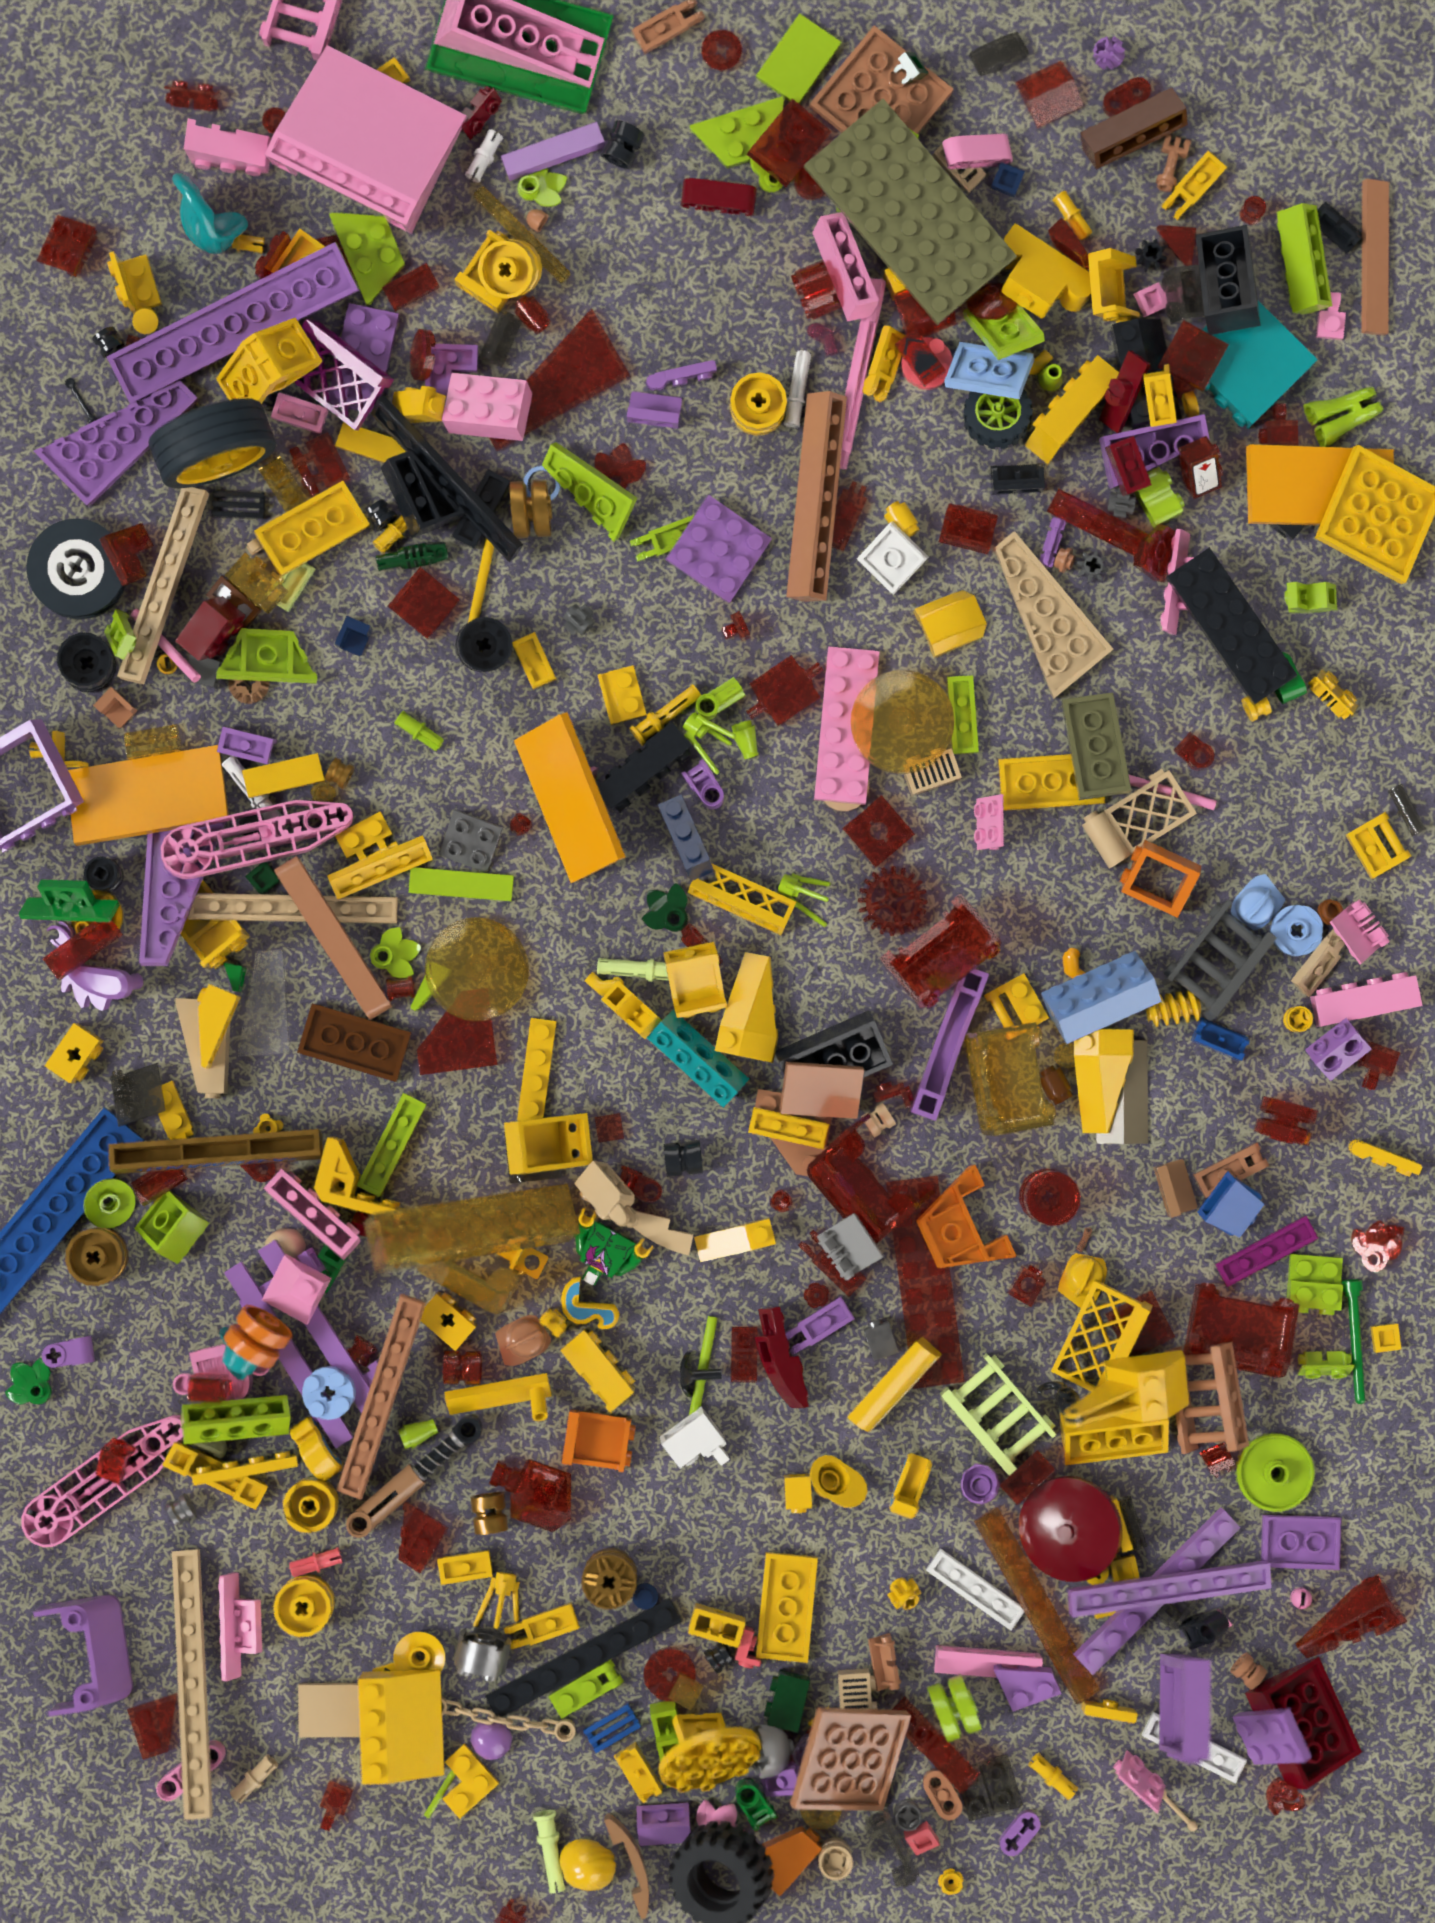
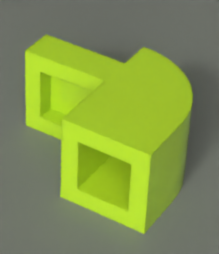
M1329 582L1313 584L1287 583L1285 602L1288 605L1289 613H1316L1337 610L1336 584Z

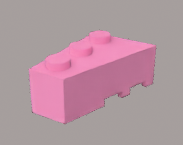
M188 118L184 150L191 163L195 164V167L204 170L210 169V166L220 167L221 171L227 173H235V170H244L246 174L251 176H260L261 173L268 174L270 160L266 157L265 152L271 142L269 136L236 129V132L221 131L220 125L212 124L210 129L195 125L196 120Z

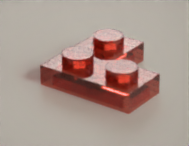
M143 523L116 531L99 539L122 586L139 581L147 576L136 555L154 546Z

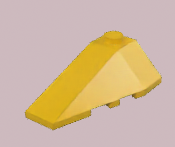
M1099 1029L1074 1041V1060L1082 1133H1109L1118 1106L1117 1101L1121 1088L1124 1087L1126 1081L1125 1076L1128 1066L1131 1064L1134 1056V1030Z

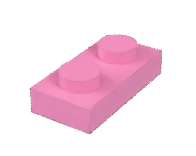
M278 393L271 418L321 434L329 410L326 407Z

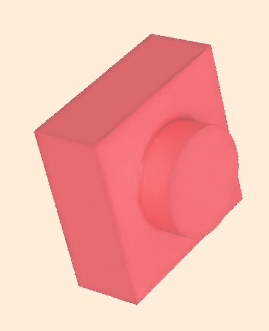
M927 1821L921 1823L913 1831H904L905 1840L916 1856L940 1845L937 1835Z

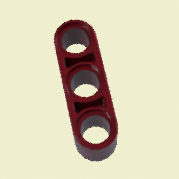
M686 178L683 180L680 205L686 209L695 207V210L714 212L715 210H720V213L740 215V213H746L745 216H753L757 188L747 184Z

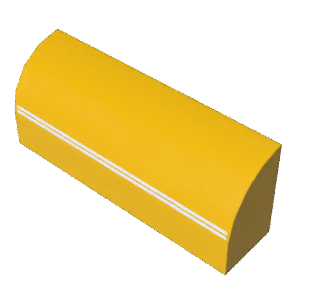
M924 1337L917 1340L847 1418L862 1430L871 1432L942 1354Z

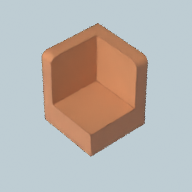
M112 687L93 705L118 728H122L138 711Z

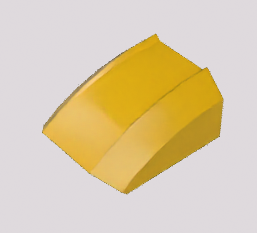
M963 590L922 605L913 611L923 629L934 658L982 638L987 625L975 595Z

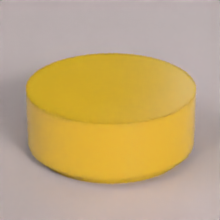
M141 307L134 312L132 323L139 333L150 334L158 327V315L153 309Z
M1193 391L1184 393L1182 395V403L1186 416L1188 418L1199 416V406L1195 393Z

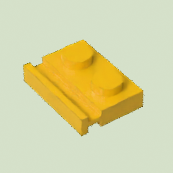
M634 665L598 674L611 725L647 715Z

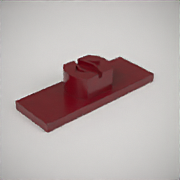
M1128 351L1117 378L1111 379L1108 385L1109 388H1107L1104 395L1107 402L1099 418L1102 423L1116 433L1122 432L1143 384V374H1147L1151 365L1133 351Z

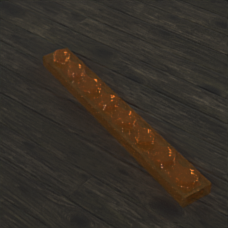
M994 1507L975 1519L974 1523L1076 1704H1081L1100 1689L1092 1674L1073 1655L1078 1649L999 1508Z

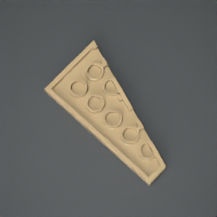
M1014 531L994 548V551L1052 698L1055 699L1108 655L1113 648Z

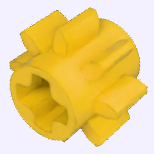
M901 1577L891 1583V1592L887 1596L897 1610L901 1606L904 1610H910L918 1604V1595L922 1592L913 1578L907 1581L906 1578Z

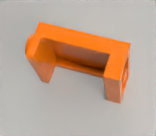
M570 1409L562 1464L572 1465L575 1463L616 1469L619 1472H624L625 1466L630 1467L632 1451H628L627 1448L628 1441H634L636 1425H631L632 1418Z

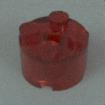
M824 260L794 271L795 274L791 275L798 296L802 294L804 296L800 301L807 319L813 318L815 320L842 308Z

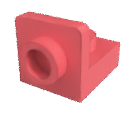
M745 1626L739 1648H736L734 1656L735 1660L739 1661L738 1664L740 1666L753 1669L754 1666L760 1667L761 1658L748 1654V1651L753 1652L757 1636L753 1635L754 1630L752 1627Z

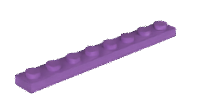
M1220 1507L1152 1576L1199 1570L1240 1527ZM1164 1604L1116 1611L1073 1655L1093 1675Z
M1267 1560L1069 1588V1614L1072 1617L1270 1589L1272 1588L1270 1563Z

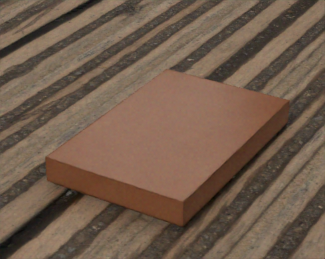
M786 1062L780 1113L857 1119L864 1075L863 1067Z

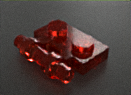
M329 432L306 442L305 444L309 450L306 454L302 455L298 446L289 450L293 458L291 462L294 468L298 469L303 479L301 483L304 489L308 490L311 497L320 494L317 484L324 482L326 488L329 489L341 481L345 483L351 480ZM314 461L319 473L312 475L307 464Z

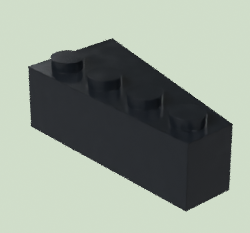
M673 722L644 744L646 747L642 750L639 748L625 759L623 766L618 765L608 771V774L604 777L605 781L602 783L599 780L596 781L603 802L612 813L616 811L622 813L632 804L629 801L636 794L639 797L643 796L652 788L649 784L656 778L662 780L671 772L669 768L676 761L681 764L691 755L689 751L692 749V745Z

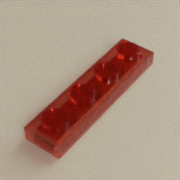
M1058 489L1047 510L1048 513L1064 519L1066 522L1137 558L1150 537V534L1061 489Z

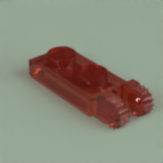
M812 1230L809 1234L811 1235V1238L816 1243H818V1234L814 1230ZM801 1242L798 1245L812 1259V1262L848 1297L867 1279L859 1271L846 1281L844 1277H840L841 1274L835 1267L836 1264H831L833 1259L831 1257L827 1258L829 1253H826L824 1249L816 1255L806 1243Z

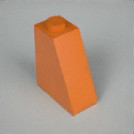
M800 1826L762 1843L767 1849L765 1852L766 1856L769 1855L772 1861L770 1868L774 1870L772 1890L779 1896L787 1890L822 1850L821 1842H819L821 1837L812 1828L806 1830L803 1826Z

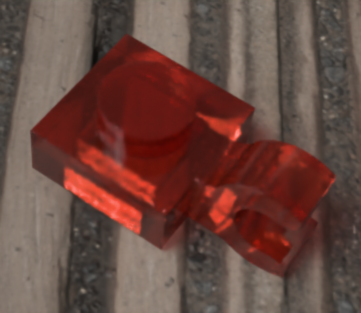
M329 1780L320 1807L327 1809L320 1825L321 1829L330 1831L336 1814L344 1816L354 1789Z

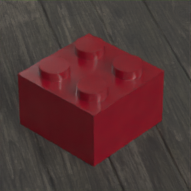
M223 596L205 600L175 642L198 661L207 658L211 659L216 655L221 656L229 646L227 641L230 637L238 634L243 627L242 621L246 615Z

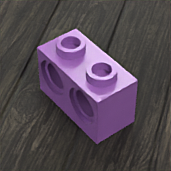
M1345 1018L1305 1050L1315 1065L1332 1081L1372 1050V1048L1352 1023Z

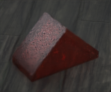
M1168 225L1156 227L1157 233L1188 271L1192 269L1197 229Z

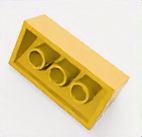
M1060 1413V1430L1065 1466L1168 1453L1169 1419L1140 1422L1112 1416L1079 1427H1069L1066 1425L1065 1417Z

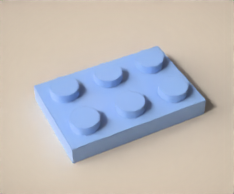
M959 342L945 378V387L1020 399L1034 363V353L1020 351L998 360L987 346Z

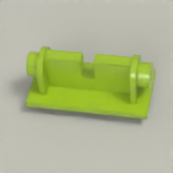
M1303 1351V1354H1298V1364L1302 1365L1298 1371V1376L1305 1375L1307 1379H1317L1321 1375H1331L1334 1379L1345 1378L1347 1375H1350L1354 1368V1365H1348L1352 1361L1351 1354H1346V1351H1327V1361H1323L1322 1351Z

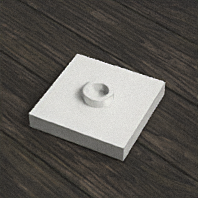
M892 521L863 551L857 560L894 595L929 557Z

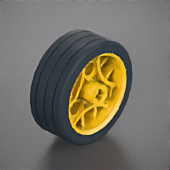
M252 398L225 400L189 411L158 428L151 435L148 443L162 482L171 488L196 487L236 475L269 457L277 445L261 402Z

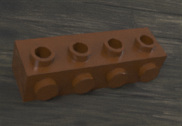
M1172 87L1159 92L1155 96L1080 132L1082 150L1097 170L1188 125L1186 106Z

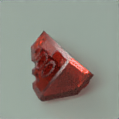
M1377 1574L1374 1577L1364 1579L1362 1583L1353 1587L1295 1645L1306 1658H1310L1337 1649L1340 1641L1345 1640L1356 1643L1361 1641V1634L1374 1631L1375 1635L1378 1636L1408 1621L1389 1588Z

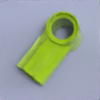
M733 677L709 693L701 695L697 699L695 712L707 720H712L717 714L746 695L738 681ZM703 702H710L714 706V710L710 713H705L700 709V705Z

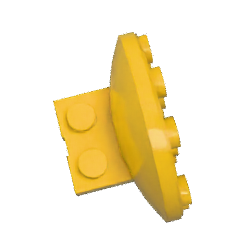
M722 1713L676 1715L672 1722L679 1744L662 1758L658 1770L662 1782L669 1787L677 1789L679 1793L699 1788L703 1792L710 1791L716 1784L733 1777L746 1775L749 1772L748 1768L760 1759L761 1742L759 1736L750 1729L741 1727L726 1728Z

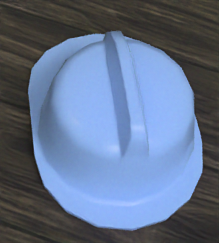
M1266 874L1259 875L1249 881L1232 902L1231 914L1251 929L1258 930L1264 927L1283 906L1285 898Z

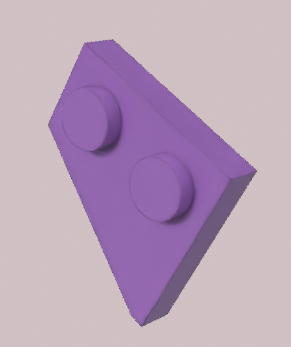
M1002 1664L993 1665L994 1672L1013 1712L1061 1694V1688L1051 1667L1031 1668L1018 1665V1669L1002 1668Z

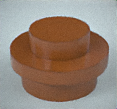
M1331 899L1321 902L1318 906V915L1326 925H1331L1330 921L1343 911L1341 904Z

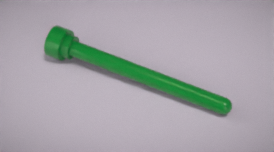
M1362 1279L1342 1280L1341 1284L1343 1285L1345 1297H1348L1352 1365H1354L1355 1402L1363 1404L1365 1402L1358 1301V1296H1361L1360 1291H1363Z

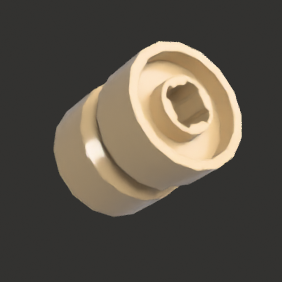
M836 1837L825 1840L821 1844L822 1850L818 1853L819 1868L825 1877L831 1880H841L849 1875L853 1867L851 1849L843 1839Z

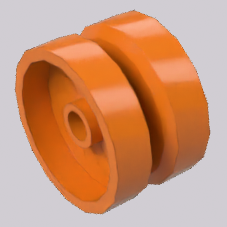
M246 1304L236 1317L238 1324H232L224 1335V1341L235 1353L245 1360L263 1368H271L280 1357L278 1349H284L293 1337L292 1332L287 1325L273 1314L257 1306Z

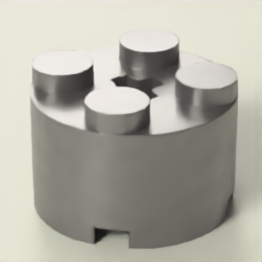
M474 1627L473 1632L466 1633L467 1628L462 1629L459 1634L454 1664L457 1667L456 1672L463 1676L474 1674L482 1676L487 1681H497L498 1676L503 1675L506 1671L511 1639L509 1637L507 1640L502 1639L503 1633L494 1630Z

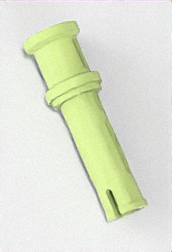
M598 958L597 974L646 978L648 982H653V980L669 981L665 962H655L654 959L647 960V962Z
M553 1809L534 1813L533 1820L537 1822L538 1836L536 1839L542 1845L549 1893H556L555 1882H557L559 1893L566 1888L557 1846L560 1833L556 1831L554 1821L556 1811Z

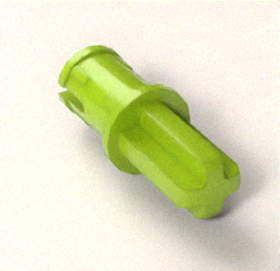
M404 710L395 720V725L411 734L413 740L418 739L434 751L439 750L444 742L442 737L427 728L426 723L423 722L421 724Z

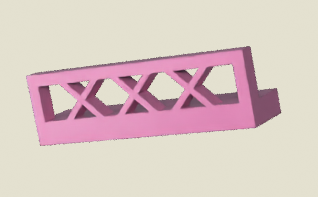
M936 1645L934 1672L997 1678L993 1665L1002 1664V1668L1018 1669V1665L1037 1668L1042 1667L1043 1658L1040 1653Z

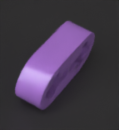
M1031 1810L1020 1812L1002 1833L999 1844L1004 1854L1008 1856L1018 1855L1040 1829V1820L1035 1812ZM1031 1817L1034 1818L1032 1820L1034 1827L1030 1828L1029 1826H1027L1024 1829V1831L1021 1832L1020 1830L1024 1826L1022 1820L1024 1818L1028 1820ZM1018 1834L1019 1837L1015 1841L1017 1847L1011 1846L1007 1849L1005 1840L1007 1838L1012 1840Z

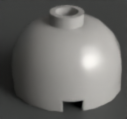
M767 1724L753 1725L750 1730L759 1736L762 1750L759 1753L760 1759L752 1764L756 1775L761 1774L760 1779L779 1775L787 1768L790 1756L794 1754L792 1739H788L786 1733L780 1728L768 1726Z

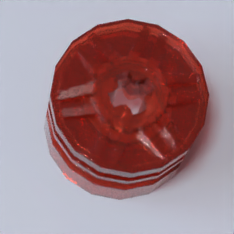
M1039 1169L1030 1173L1023 1180L1019 1189V1202L1022 1210L1029 1218L1047 1226H1059L1069 1222L1076 1215L1080 1206V1192L1077 1184L1069 1176L1052 1169ZM1046 1190L1053 1194V1197L1049 1198V1202L1042 1199V1196L1046 1195Z

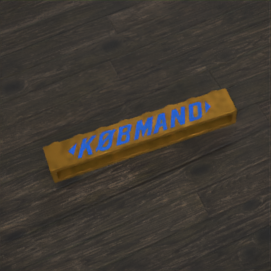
M319 1129L108 1144L109 1170L114 1174L322 1159L323 1156L322 1133Z

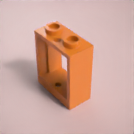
M1144 840L1141 847L1136 846L1131 856V860L1134 861L1131 868H1125L1119 880V882L1123 883L1121 892L1178 918L1201 874V865ZM1146 856L1185 873L1171 902L1133 885Z

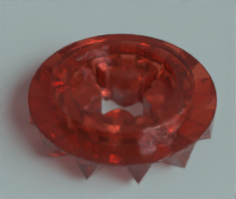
M728 30L711 32L702 43L701 53L703 61L711 69L714 68L720 72L732 69L733 66L739 63L742 55V45L739 38ZM716 42L722 48L729 47L726 51V59L721 54H715L717 52Z

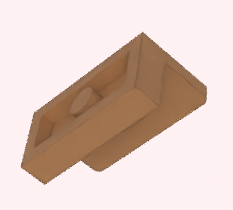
M1183 1159L1153 1167L1168 1217L1180 1216L1181 1213L1197 1208Z

